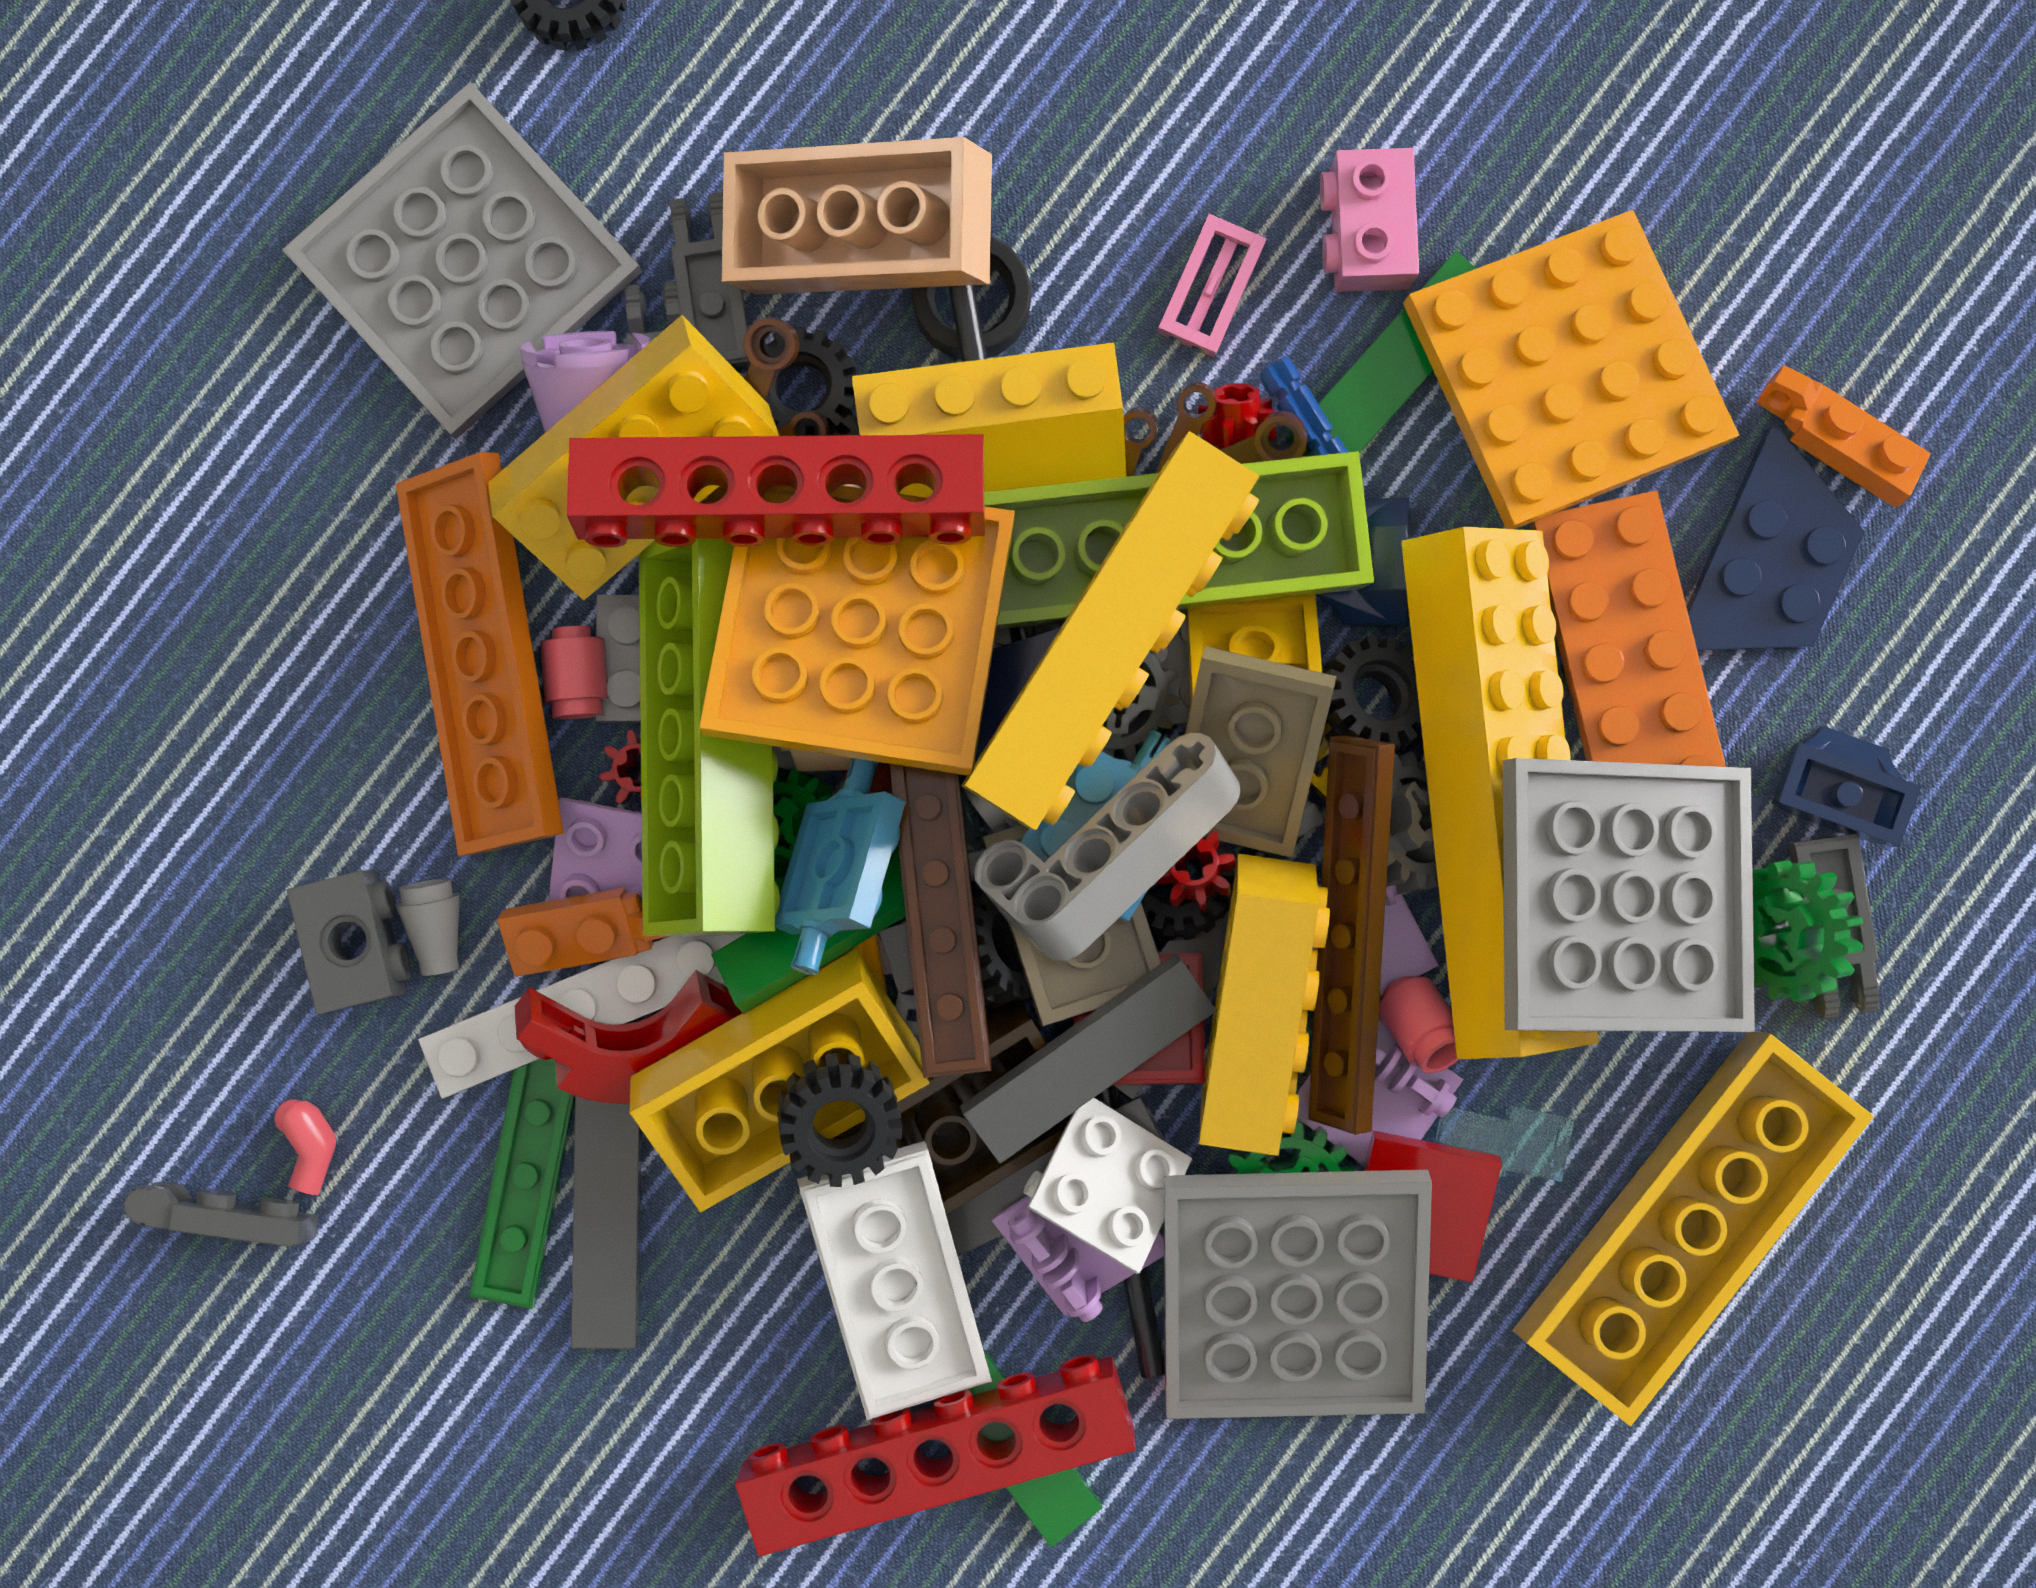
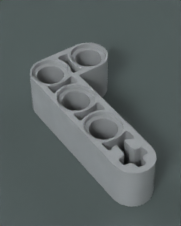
M1189 733L1180 736L1169 743L1045 863L1024 844L1016 840H1004L995 843L980 856L974 869L975 880L1006 920L1046 957L1054 961H1066L1075 958L1101 936L1231 811L1237 803L1241 792L1240 783L1209 736L1202 733Z

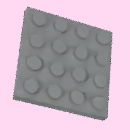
M471 81L282 249L455 439L462 435L526 377L520 354L522 343L530 341L534 350L539 351L544 349L543 337L576 332L643 272L638 263Z
M1530 758L1503 760L1505 1030L1755 1032L1751 768Z
M1428 1170L1163 1176L1166 1419L1425 1413L1432 1180Z

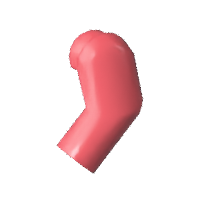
M287 1100L278 1107L274 1120L278 1130L284 1133L298 1153L288 1186L302 1193L319 1195L336 1147V1135L319 1108L308 1101Z

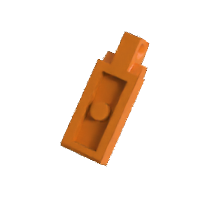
M1785 365L1767 382L1756 402L1785 421V425L1793 432L1789 441L1893 507L1897 506L1899 508L1911 496L1931 455L1930 452L1825 385L1822 386V383L1814 381Z
M625 887L503 910L497 919L514 977L635 956L638 953L652 949V940L668 937L643 936V902H641L638 892L627 893Z

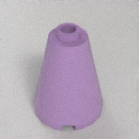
M587 331L543 337L544 349L539 351L534 350L530 341L522 343L520 347L521 362L545 433L649 344L650 338L643 334L632 333L633 345L616 344L615 331Z

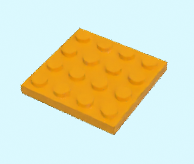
M1633 210L1409 294L1403 302L1506 529L1519 528L1727 445L1739 436Z
M776 485L769 488L764 493L762 499L770 503H782L789 500L796 490L788 485ZM842 485L836 488L830 497L838 502L849 503L859 499L863 495L864 490L862 488ZM899 494L902 499L909 502H920L927 499L925 497ZM985 506V536H971L969 541L955 545L935 543L930 540V537H902L900 542L891 545L868 544L863 542L861 537L833 538L831 543L821 546L801 545L794 542L792 538H765L762 544L744 547L734 545L699 725L701 734L710 737L969 776L972 774L1015 521V511Z

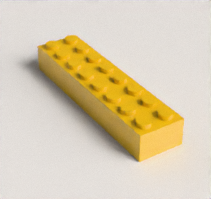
M1460 527L1402 540L1457 1059L1525 1057L1599 1043L1598 1031L1505 1030L1503 760L1513 758L1570 760V749L1565 739L1561 704L1563 685L1558 675L1554 641L1556 621L1551 611L1547 578L1549 558L1544 547L1543 532L1536 530Z

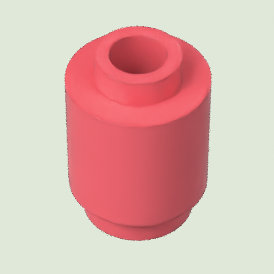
M590 626L553 628V639L540 642L544 703L551 704L552 719L571 720L594 718L595 715L603 716V700L609 699L607 695L608 680L604 638L591 637Z
M1405 976L1392 982L1382 994V1000L1379 1003V1018L1410 1063L1417 1061L1418 1066L1425 1073L1440 1072L1456 1063L1459 1059H1457L1452 1009L1432 980L1427 977L1414 978Z

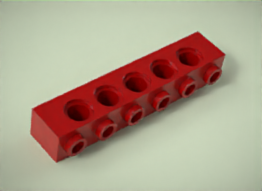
M984 434L569 438L567 518L578 540H586L590 545L604 548L623 546L627 543V539H654L656 543L669 547L690 546L696 542V539H723L728 544L747 547L762 544L765 538H792L794 542L801 545L821 546L831 543L833 538L861 537L863 542L872 545L896 544L902 540V537H930L931 541L939 544H962L969 541L971 536H985ZM916 483L926 485L933 490V493L927 499L920 502H909L899 496L900 491L904 487ZM845 484H854L864 490L863 495L859 499L849 503L838 502L830 497L836 488ZM717 485L727 489L725 495L715 503L702 504L694 500L696 494L704 487ZM776 485H788L796 490L789 500L782 503H770L762 499L764 493ZM652 486L658 489L655 497L647 503L635 505L626 502L628 495L638 487Z
M1092 1354L1077 1356L1062 1363L1059 1366L1060 1371L1034 1377V1374L1031 1372L1014 1374L998 1382L997 1388L975 1395H972L970 1390L959 1391L938 1398L934 1402V1406L912 1413H910L908 1408L873 1418L872 1424L849 1431L845 1425L831 1426L813 1434L810 1437V1442L786 1448L784 1443H772L754 1450L748 1455L747 1460H743L735 1486L758 1557L1136 1451L1134 1425L1113 1356L1098 1360ZM1064 1404L1071 1407L1077 1415L1068 1423L1055 1424L1048 1421L1042 1413L1051 1405ZM1001 1422L1008 1425L1014 1434L1005 1441L996 1442L987 1439L980 1429L988 1423ZM927 1440H939L950 1448L951 1453L941 1459H932L925 1456L918 1446ZM864 1458H876L884 1462L889 1471L881 1476H869L864 1474L856 1463ZM805 1475L815 1476L825 1484L827 1489L817 1494L806 1493L798 1487L795 1479Z

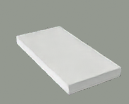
M925 1141L899 1148L893 1160L884 1155L882 1158L885 1169L875 1176L869 1167L863 1170L865 1182L857 1185L853 1184L851 1174L842 1175V1187H830L827 1174L822 1175L819 1184L808 1180L807 1176L797 1179L867 1420L992 1382Z

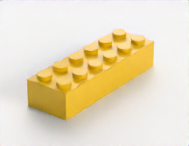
M1189 431L1167 459L974 764L973 773L965 778L961 785L963 788L1028 829L1037 830L1042 821L1048 825H1054L1075 793L1074 789L1066 785L1069 777L1078 764L1084 768L1086 766L1091 767L1112 734L1111 731L1102 726L1114 707L1120 711L1124 707L1127 709L1147 680L1149 673L1139 668L1149 651L1155 654L1160 649L1164 651L1183 623L1186 615L1176 610L1177 606L1185 594L1193 597L1197 591L1201 592L1218 568L1223 557L1213 552V549L1221 537L1229 541L1234 533L1238 534L1257 506L1259 499L1250 494V491L1260 477L1259 475Z
M1756 1031L1747 1032L1512 1331L1631 1427L1874 1116L1772 1034Z

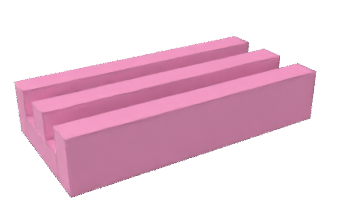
M1209 214L1157 333L1167 338L1169 336L1181 340V344L1190 348L1192 346L1204 350V354L1215 358L1267 238ZM1215 234L1225 237L1226 240L1188 326L1176 322L1212 239ZM1241 244L1249 249L1211 335L1208 336L1199 332L1234 251L1237 245Z

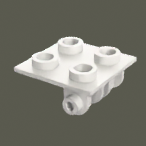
M1093 1098L1072 1113L1044 1173L1035 1171L1027 1181L1024 1194L1031 1197L1027 1208L1134 1273L1139 1274L1164 1221L1163 1176L1185 1175L1192 1158Z

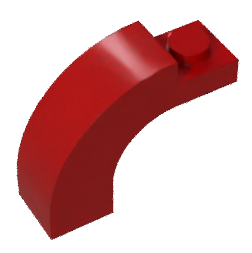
M695 970L665 1008L647 1019L630 1024L613 1025L590 1020L530 987L514 1006L516 1039L521 1042L528 1052L542 1060L555 1059L557 1088L587 1100L612 1104H630L631 1076L743 1013L735 1005L726 986L698 970Z

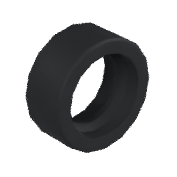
M990 236V267L996 269L1005 280L1009 300L1008 308L1001 321L991 329L982 332L987 358L1001 354L1018 340L1028 322L1031 302V284L1025 264L1010 246ZM936 287L912 288V307L921 333L935 349L953 359H961L956 330L946 325L937 313L934 302Z

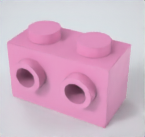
M1414 148L1337 150L1330 167V172H1321L1320 176L1321 210H1331L1332 234H1324L1322 259L1324 273H1334L1335 292L1409 290L1419 275Z

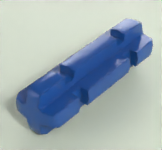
M1283 357L1266 366L1261 371L1260 381L1269 396H1276L1279 400L1276 405L1279 411L1291 412L1303 421L1307 430L1306 447L1311 452L1308 457L1347 453L1348 451L1339 436L1333 438L1330 434L1333 427L1307 385L1300 386L1298 381L1301 375L1291 359Z

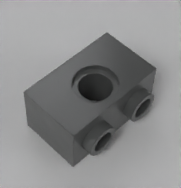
M360 870L286 889L316 1015L335 1013L407 994L404 981L411 978L410 961L404 945L401 942L395 943L389 918L396 916L395 899L389 883L386 880L380 881L378 871ZM352 923L358 924L366 935V947L362 954L355 959L345 953L341 943L344 930Z

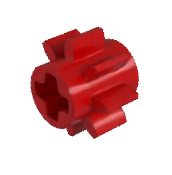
M1233 383L1218 387L1214 390L1217 397L1216 409L1212 417L1202 424L1199 434L1202 435L1204 441L1215 446L1218 450L1256 434L1257 427L1262 419L1275 412V410H1272V399H1260L1259 389L1250 384ZM1199 405L1198 414L1204 413L1209 405ZM1276 427L1269 433L1271 440H1276L1277 438Z
M634 730L627 731V746L620 750L610 746L604 748L607 755L613 758L612 770L602 773L600 780L611 783L617 782L622 787L616 796V802L622 805L628 803L634 793L640 794L641 798V782L627 776V769L636 766V755H641V738Z
M1216 831L1209 834L1206 840L1201 838L1156 882V884L1161 885L1173 882L1174 888L1170 894L1172 906L1177 907L1186 898L1197 901L1201 912H1205L1207 910L1206 898L1215 892L1225 896L1230 895V884L1221 877L1220 872L1230 871L1235 868V857L1233 854L1217 855L1216 850L1220 840L1219 834ZM1199 859L1203 868L1204 878L1190 880L1186 861Z

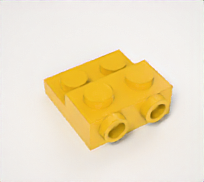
M1315 594L1186 609L1189 659V711L1205 646L1322 673Z

